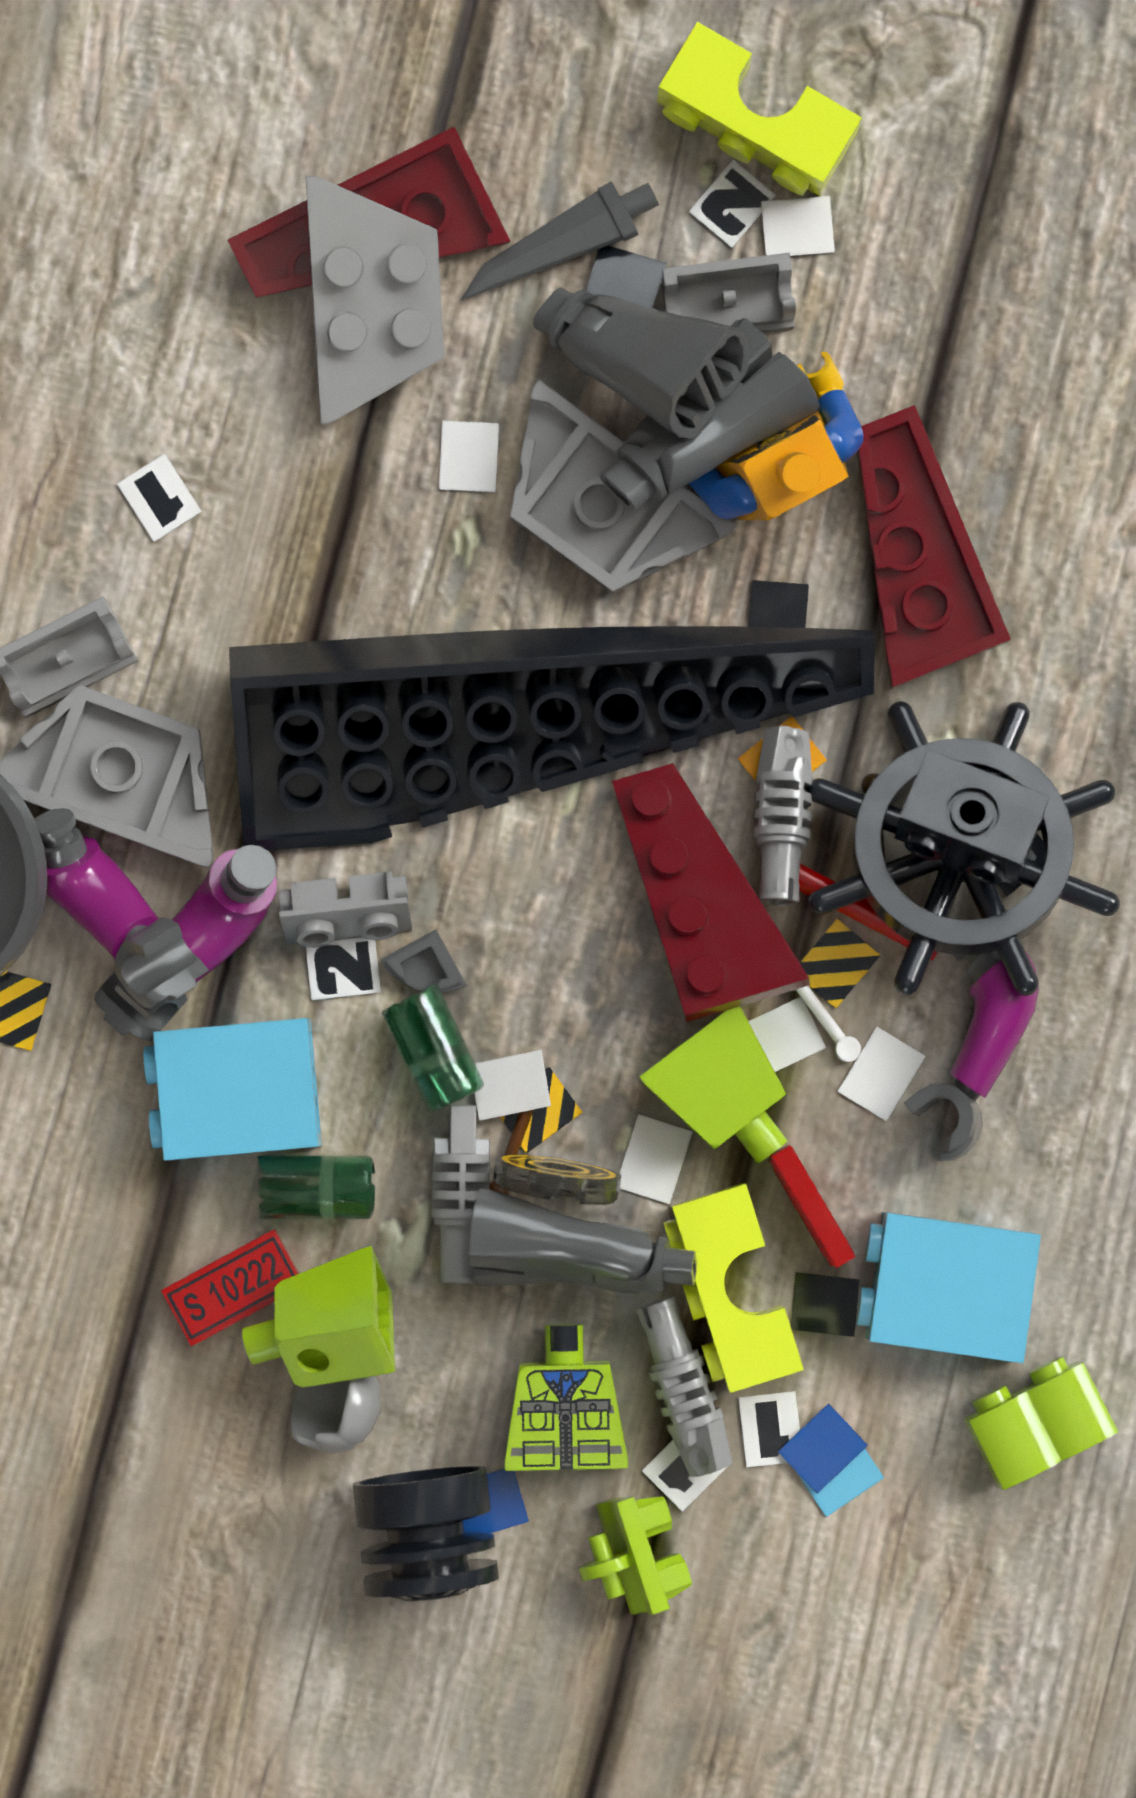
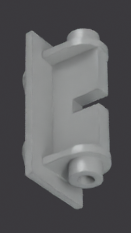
M393 871L348 876L350 898L338 899L336 878L291 882V889L279 890L281 908L279 917L286 945L299 944L304 947L315 948L326 946L332 943L334 939L362 936L369 940H384L395 936L398 932L413 931L408 906L409 897L406 876L393 877Z

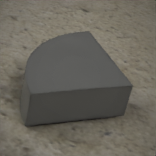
M436 929L380 959L392 976L404 985L418 991L447 993L467 986Z

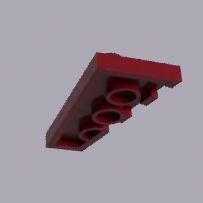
M455 127L338 184V186L437 229L439 258L511 242ZM307 200L227 240L256 298L312 286Z
M915 405L861 426L863 430V443L857 451L891 689L1006 644L1011 640Z
M673 763L612 781L686 1022L809 986L810 980L805 970Z

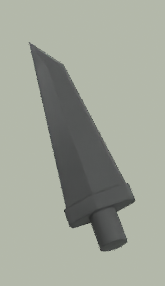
M612 181L597 188L598 191L484 263L461 300L495 289L623 240L626 242L638 236V231L632 219L659 206L649 183H646L622 196L618 194Z

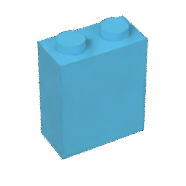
M300 1018L153 1032L154 1045L144 1046L146 1082L148 1085L157 1084L159 1109L149 1111L152 1148H163L164 1160L322 1146L311 1019Z
M882 1211L881 1225L870 1223L868 1229L865 1261L875 1263L872 1288L861 1287L856 1325L866 1326L865 1338L870 1342L1024 1363L1041 1235Z

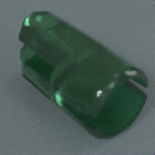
M432 984L418 994H413L403 999L400 1003L393 1004L382 1011L383 1017L428 1111L435 1112L483 1088L484 1082L439 985Z
M260 1155L257 1157L258 1171L264 1175L258 1180L259 1197L264 1199L259 1204L260 1219H370L373 1216L375 1185L371 1181L372 1174H375V1166L371 1156Z

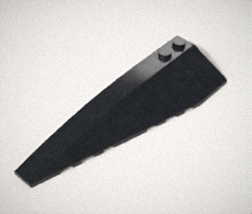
M742 626L579 627L453 632L229 647L230 685L243 845L261 846L266 850L374 843L393 837L390 827L392 825L421 821L424 828L448 821V814L482 804L484 809L508 803L509 796L539 788L540 791L545 792L643 763V756L670 748L673 749L674 753L697 747L700 746L698 740L734 729L737 735L761 728L759 722L790 713L793 717H798L874 694L873 631Z

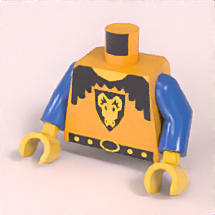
M821 352L825 364L817 372L807 374L801 363L797 365L807 375L819 402L817 412L782 432L738 453L689 483L714 514L728 520L737 517L739 520L768 521L849 477L845 462L861 448L863 430L846 393L842 390L844 386L843 379L827 352Z

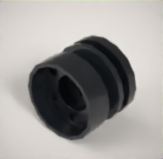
M457 1466L409 1471L373 1477L353 1483L357 1527L369 1530H387L388 1541L370 1546L360 1553L361 1562L364 1564H391V1569L376 1572L364 1577L365 1596L391 1597L402 1599V1601H425L457 1596L476 1586L499 1580L497 1560L468 1559V1554L495 1547L494 1534L465 1531L464 1529L465 1520L491 1511L485 1466Z

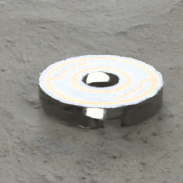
M502 1154L496 1157L493 1180L496 1179V1183L505 1190L546 1200L558 1198V1196L573 1197L575 1201H580L579 1204L607 1205L618 1201L622 1175L610 1169L573 1160L528 1154Z

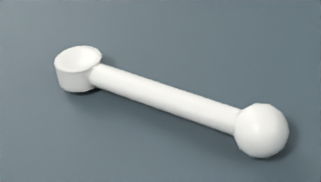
M809 986L796 989L836 1043L834 1051L837 1058L844 1062L856 1060L861 1053L859 1041L854 1037L845 1036Z

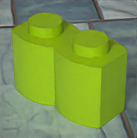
M1060 1356L1030 1371L1029 1375L1033 1383L1023 1389L1010 1394L1007 1386L1003 1385L972 1401L976 1412L964 1418V1421L998 1488L1002 1490L1011 1488L1118 1433L1083 1362L1076 1361L1067 1365L1064 1357Z

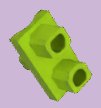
M663 1496L641 1499L620 1497L595 1504L604 1532L588 1537L594 1560L578 1567L581 1580L588 1581L601 1578L607 1599L625 1595L632 1615L644 1612L654 1615L670 1609L668 1599L673 1598L692 1586V1579L686 1561L680 1553H672L654 1560L647 1539L672 1529V1518L666 1499Z

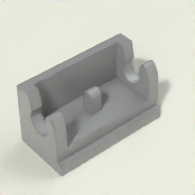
M790 253L663 268L661 285L665 312L705 319L731 326L736 320L746 318L762 333L794 329L796 301L792 297L791 290L792 266Z
M101 597L1 647L0 676H2L10 691L9 696L12 702L22 712L23 716L27 718L63 700L78 685L89 687L139 660L111 605L104 597Z

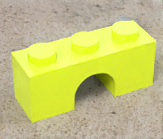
M697 22L658 86L657 102L665 106L662 113L670 121L688 131L694 132L697 126L718 137V147L734 159L743 163H749L754 158L774 170L771 175L772 178L787 190L798 195H804L806 190L820 197L858 133L862 117L809 86L805 88L796 105L783 115L763 117L753 113L744 105L738 91L740 84L750 69L752 53Z
M745 1183L671 1205L675 1219L663 1222L667 1238H669L670 1248L696 1251L697 1272L694 1286H682L693 1321L704 1317L707 1321L713 1342L701 1345L712 1382L725 1379L727 1389L732 1393L803 1371L804 1368L785 1308L779 1305L759 1312L744 1311L730 1302L725 1291V1274L731 1262L742 1253L765 1246L747 1185Z

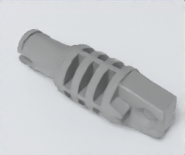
M776 726L765 729L756 775V786L760 790L755 794V803L759 805V808L755 809L754 821L758 823V826L754 827L753 839L756 840V845L761 847L762 857L758 898L761 903H770V905L775 906L799 904L801 850L807 847L811 836V831L806 828L811 823L812 815L807 810L812 805V796L807 792V787L812 785L813 781L809 733L789 726Z
M450 1105L448 1113V1138H433L431 1218H434V1224L440 1225V1283H476L474 1267H471L468 1257V1249L476 1198L480 1188L489 1189L490 1139H476V1106Z
M676 1297L658 1300L637 1308L636 1312L644 1328L654 1361L650 1365L651 1371L649 1376L651 1382H658L659 1388L655 1389L657 1399L664 1400L665 1405L660 1409L663 1417L669 1416L671 1422L666 1427L674 1440L691 1477H699L712 1474L731 1465L732 1459L723 1421L724 1415L721 1407L714 1406L713 1401L717 1400L718 1397L715 1389L709 1390L707 1384L712 1380L709 1372L703 1373L701 1366L706 1364L704 1356L699 1354L698 1349L692 1350L680 1317Z

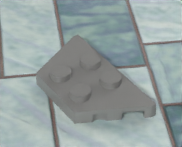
M305 176L320 423L326 424L334 422L444 358L437 229L320 177Z
M538 380L532 390L527 428L510 519L611 594L731 534L736 524L714 514L702 499L684 486L670 493L667 491V496L661 501L651 497L633 512L626 508L606 488L600 477L602 473L619 461L617 450L624 445V442Z
M78 685L56 705V709L44 721L38 722L19 739L21 742L0 760V774L15 788L23 800L47 810L70 809L77 821L209 870L214 863L201 731L198 728Z

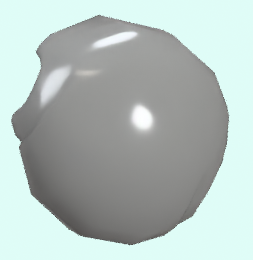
M372 1376L304 1388L299 1386L293 1400L290 1417L293 1439L302 1445L332 1454L351 1450L357 1444L362 1443L373 1430L380 1413V1384L376 1377Z

